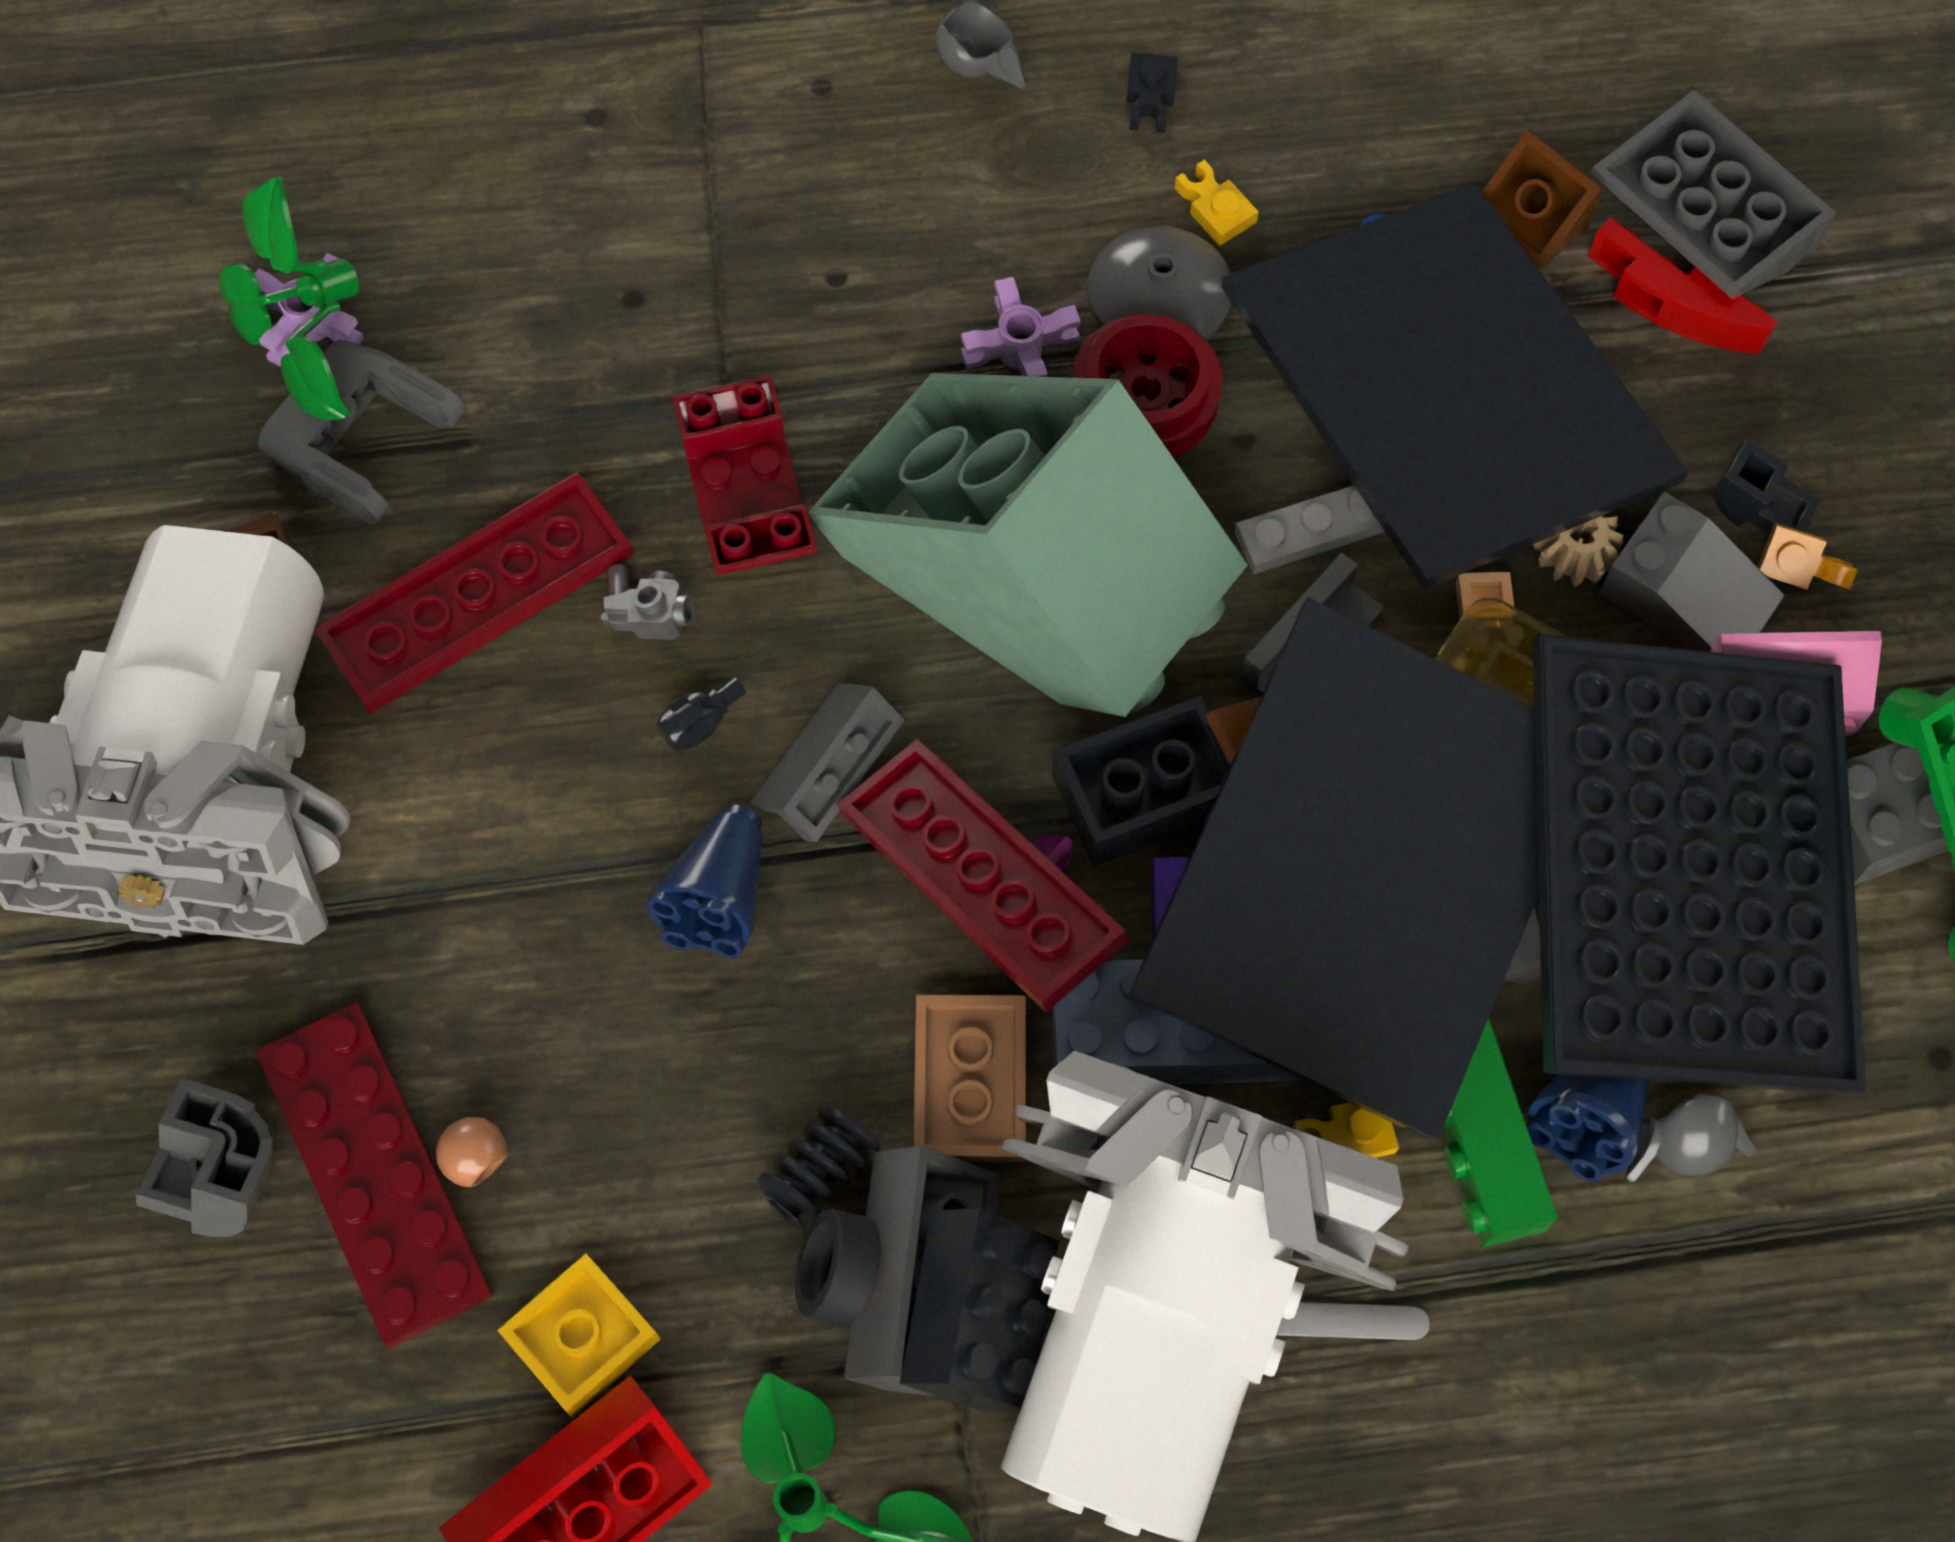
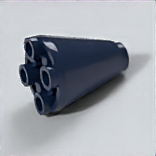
M740 805L724 807L722 812L714 816L652 890L647 900L648 911L656 924L663 929L661 939L668 946L681 951L695 947L716 952L727 958H737L742 954L754 929L763 841L761 831L762 820L751 809Z
M1559 1074L1537 1095L1527 1112L1528 1123L1526 1127L1532 1144L1547 1149L1554 1156L1568 1163L1571 1171L1577 1177L1589 1182L1599 1181L1603 1174H1614L1626 1170L1638 1151L1649 1080Z

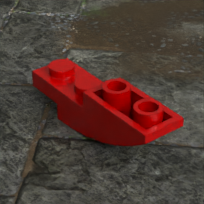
M1611 217L1598 229L1588 257L1619 280L1613 296L1615 299L1651 322L1706 345L1751 354H1759L1764 349L1777 321L1769 316L1763 307L1752 303L1743 295L1731 299L1696 267L1686 275L1671 259L1661 256L1641 241L1634 231L1624 228Z

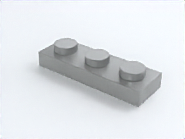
M1354 485L1237 522L1234 531L1253 575L1385 532Z

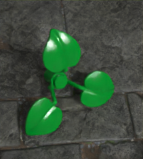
M278 176L268 180L247 194L242 205L243 221L249 240L260 257L270 258L272 268L285 274L293 271H304L302 277L297 279L295 287L261 296L259 283L253 270L244 264L233 263L224 267L219 274L218 285L224 301L229 305V315L237 332L246 342L252 345H260L259 339L267 330L272 328L270 315L265 305L299 295L305 305L321 308L286 340L289 354L281 358V371L292 399L304 412L322 420L343 419L350 416L351 413L340 399L333 374L322 350L314 340L306 335L330 313L340 310L338 302L357 295L359 290L358 278L352 265L343 258L328 263L324 259L315 262L298 261L297 246L282 180L283 176Z
M766 1373L761 1378L749 1400L744 1415L741 1431V1452L745 1465L760 1482L765 1484L778 1483L773 1493V1504L775 1510L783 1519V1522L778 1527V1533L780 1534L779 1542H791V1535L794 1531L808 1533L818 1529L827 1517L833 1518L867 1537L875 1538V1542H973L968 1529L960 1517L942 1501L923 1492L900 1491L887 1496L882 1501L878 1510L879 1527L871 1526L839 1509L836 1504L829 1503L827 1496L815 1479L803 1473L802 1469L819 1467L828 1459L836 1440V1425L830 1410L823 1401L812 1393L789 1384L772 1373Z

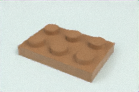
M916 995L913 1146L922 1145L965 1162H1025L1026 1159L1004 1150L1002 1146L1007 1138L1026 1141V1122L1018 1119L1015 1115L1017 1105L1026 1106V996Z

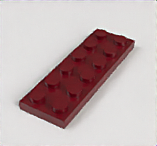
M576 472L315 627L314 632L368 713L372 714L608 571L611 566L617 565L634 555L633 548L580 474Z
M918 739L908 745L837 804L841 815L1045 1012L1049 1011L1129 942L1126 930Z
M355 1002L256 1050L255 1052L384 1345L391 1349L493 1297L494 1295L359 1003Z

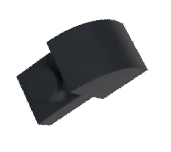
M1747 439L1736 448L1714 493L1715 501L1720 511L1733 524L1739 527L1749 520L1769 534L1774 523L1805 532L1820 501L1783 477L1789 466Z

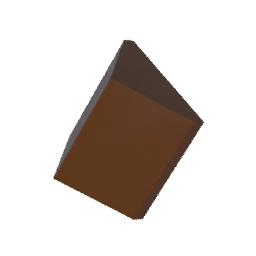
M1526 130L1483 189L1482 194L1531 260L1540 268H1544L1589 228L1603 187L1533 132Z

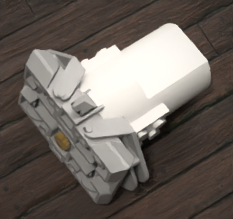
M163 525L148 537L105 652L82 650L75 671L71 670L66 677L64 684L65 698L59 714L54 715L49 723L24 720L0 737V904L4 910L128 924L131 931L159 934L164 938L169 935L182 937L184 931L207 933L208 935L216 934L304 945L327 929L328 919L314 875L339 860L341 845L337 837L348 829L350 814L339 801L290 773L294 757L300 758L305 746V729L298 724L293 694L324 598L322 583L317 573L300 554L285 543L270 536Z
M1074 1050L1048 1074L1046 1081L1050 1112L1024 1105H1017L1015 1115L1018 1119L1041 1129L1037 1144L1007 1138L1002 1146L1004 1150L1096 1189L1098 1193L1087 1191L1083 1203L1072 1200L1061 1231L1063 1237L1070 1239L1063 1260L1053 1256L1048 1266L1041 1290L1050 1295L1047 1305L1056 1311L1001 1468L1008 1475L1048 1492L1047 1502L1077 1514L1082 1513L1084 1506L1106 1514L1104 1524L1115 1529L1139 1536L1142 1528L1178 1541L1196 1542L1249 1382L1260 1384L1263 1374L1274 1377L1278 1368L1285 1342L1275 1337L1282 1317L1288 1320L1294 1318L1305 1284L1294 1281L1299 1267L1289 1264L1290 1261L1386 1290H1395L1396 1279L1387 1273L1369 1266L1373 1250L1403 1257L1409 1248L1405 1243L1377 1231L1402 1206L1404 1198L1398 1168L1396 1165L1357 1152L1350 1147L1326 1141L1262 1118L1259 1114L1208 1096L1207 1098L1136 1073L1124 1066L1111 1064Z

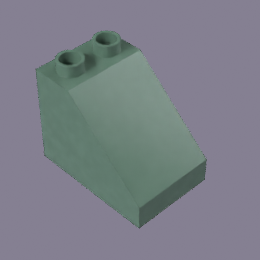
M931 373L808 511V516L844 559L1059 704L1123 717L1145 708L1160 694L1165 683V676L1162 673L1164 668L1188 639L1200 636L1219 621L1225 610L1223 595L1248 566L1118 379Z

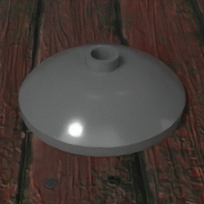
M1170 226L1141 227L1116 237L1097 255L1088 277L1087 292L1089 306L1100 327L1111 320L1139 313L1169 316L1195 328L1207 341L1218 332L1228 317L1231 301L1221 286L1223 277L1231 273L1221 254L1200 236L1187 230ZM1157 269H1164V270H1167V271H1169V272H1168V273H1159V272H1157L1156 270H1157Z

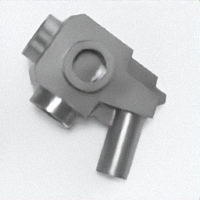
M617 564L608 569L609 596L603 597L605 612L601 615V620L604 624H611L615 631H634L638 639L674 640L681 634L683 626H690L694 622L696 614L694 598L692 595H685L680 587V580L674 574L666 571H654L650 574L649 579H640L637 589H629V570L625 565Z

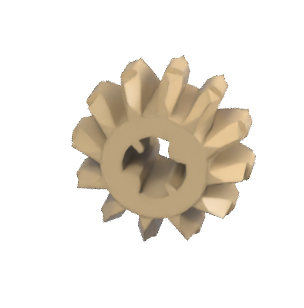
M1601 516L1533 544L1534 550L1541 552L1538 559L1539 568L1554 567V582L1561 579L1563 575L1570 576L1574 587L1582 584L1584 577L1596 584L1597 581L1602 579L1605 571L1609 572L1611 566L1618 558V552L1623 545L1624 535L1615 532L1618 526V517L1603 518Z

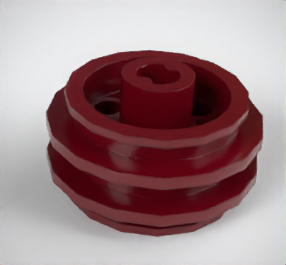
M1139 313L1111 320L1088 336L1075 357L1073 378L1110 379L1108 378L1110 375L1120 370L1123 376L1118 380L1173 458L1182 456L1205 439L1217 419L1223 372L1214 348L1195 328L1169 316ZM1173 373L1178 378H1180L1182 382L1173 381L1170 378V374ZM1175 403H1179L1178 405H1176V406H1174V407H1172V408H1169L1171 405H1173V404H1175Z

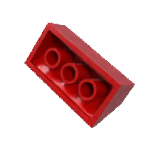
M630 1375L441 1525L439 1529L446 1542H643L713 1484L654 1404Z

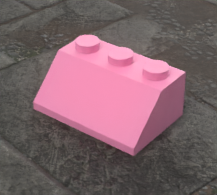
M1881 631L1720 634L1710 651L1841 666L1845 737L1858 732L1874 710L1882 645Z

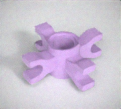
M327 253L323 259L328 263L339 258ZM261 269L255 272L261 296L296 286L297 279L283 284L271 274ZM299 295L265 305L267 309L276 310L283 314L277 324L267 330L259 339L261 346L269 349V352L266 354L268 361L280 367L281 358L289 354L286 340L321 309L305 305ZM342 311L330 313L306 335L315 342L324 339L326 336L334 342L341 339L360 344L364 339L361 332L354 330L358 324L357 319Z
M1014 277L994 281V287L998 295L994 296V303L1000 316L999 328L988 331L973 330L961 333V340L964 348H961V355L966 369L979 367L990 360L1000 358L1005 365L1013 369H1019L1021 376L1048 377L1044 362L1041 359L1042 347L1052 344L1064 345L1079 341V333L1076 327L1080 326V318L1075 305L1061 308L1050 315L1041 317L1034 308L1021 304ZM1018 335H1022V336H1026V337H1028V338H1027V339H1015V338H1013V337H1014V336H1018Z

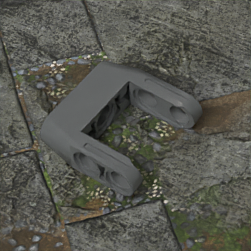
M339 339L331 344L323 354L333 374L340 399L351 415L338 420L315 418L304 412L289 394L263 426L258 439V447L262 453L300 484L361 520L375 525L389 509L388 503L372 488L367 478L327 456L377 394L436 427H454L465 414L466 407L461 399L451 390L385 352Z

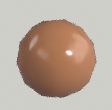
M465 1117L450 1124L440 1135L436 1147L437 1164L443 1175L453 1183L464 1187H475L480 1184L508 1156L507 1140L501 1130L490 1121L478 1117Z

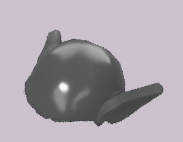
M965 0L960 4L951 6L944 19L940 21L935 29V43L943 63L951 71L967 79H978L992 75L1019 89L1025 88L1026 83L1019 55L1013 44L1012 32L1005 22L991 9L976 1Z
M1703 1093L1696 1094L1691 1099H1685L1661 1119L1651 1117L1650 1122L1642 1123L1638 1151L1628 1166L1625 1177L1629 1182H1635L1654 1157L1676 1174L1689 1176L1705 1175L1725 1166L1730 1160L1735 1147L1746 1156H1751L1756 1147L1747 1136L1743 1124L1728 1099L1713 1093L1709 1095Z

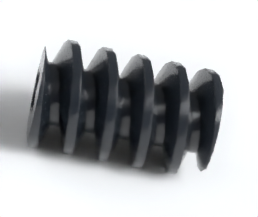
M823 1107L818 1113L822 1126L808 1123L803 1129L807 1143L801 1140H793L789 1144L788 1150L793 1160L783 1156H778L772 1164L778 1177L769 1173H762L757 1179L758 1185L770 1206L788 1224L803 1233L806 1229L798 1215L804 1212L816 1218L821 1212L814 1198L819 1195L833 1202L837 1197L829 1181L834 1178L848 1185L852 1179L844 1165L850 1162L863 1169L867 1164L859 1150L860 1147L863 1145L876 1152L881 1149L879 1142L863 1125L844 1112L831 1107Z

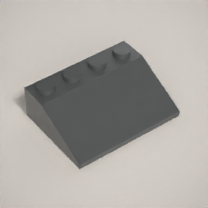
M1695 90L1691 91L1601 160L1591 170V174L1731 299L1787 273L1820 246L1836 215V212Z

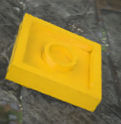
M586 1253L497 1330L571 1418L577 1415L661 1340L656 1331Z

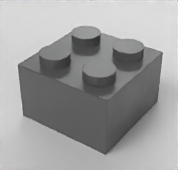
M1893 743L1847 760L1854 885L1948 850L1941 827V818L1936 811L1929 788L1928 775L1924 771L1918 750Z

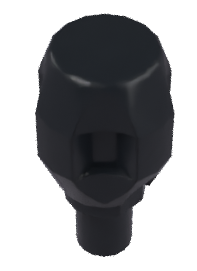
M733 677L716 690L710 688L706 692L703 690L683 695L665 709L656 722L657 728L674 751L678 752L696 747L713 735L723 719V715L728 712L727 707L745 695L746 690L736 677Z

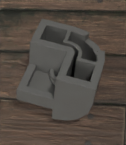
M181 1078L158 1123L159 1148L136 1193V1206L191 1222L193 1234L208 1237H231L243 1231L268 1176L272 1159L273 1138L270 1136L268 1125L255 1111L254 1103L234 1093Z

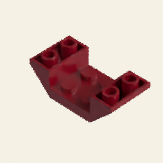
M771 375L673 396L687 463L716 575L719 576L818 553L806 504H802L784 435L782 414Z

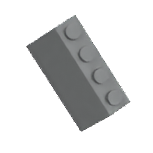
M922 1145L874 1153L866 1216L877 1225L880 1234L881 1258L872 1297L864 1313L851 1324L844 1379L887 1391L934 1396L900 1384L931 1211L981 1208L996 1214L1000 1174Z

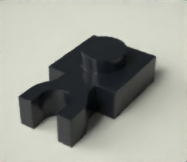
M1131 52L1126 102L1134 104L1131 108L1129 130H1138L1139 120L1144 116H1151L1157 121L1156 132L1165 133L1167 116L1165 106L1173 107L1178 57Z

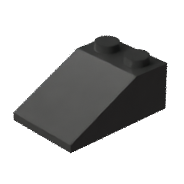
M1666 492L1661 495L1615 560L1598 593L1690 650L1705 652L1711 651L1720 634L1760 633L1785 596L1708 517Z

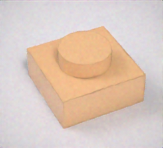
M1510 572L1463 573L1458 575L1455 584L1461 628L1512 627L1516 616Z

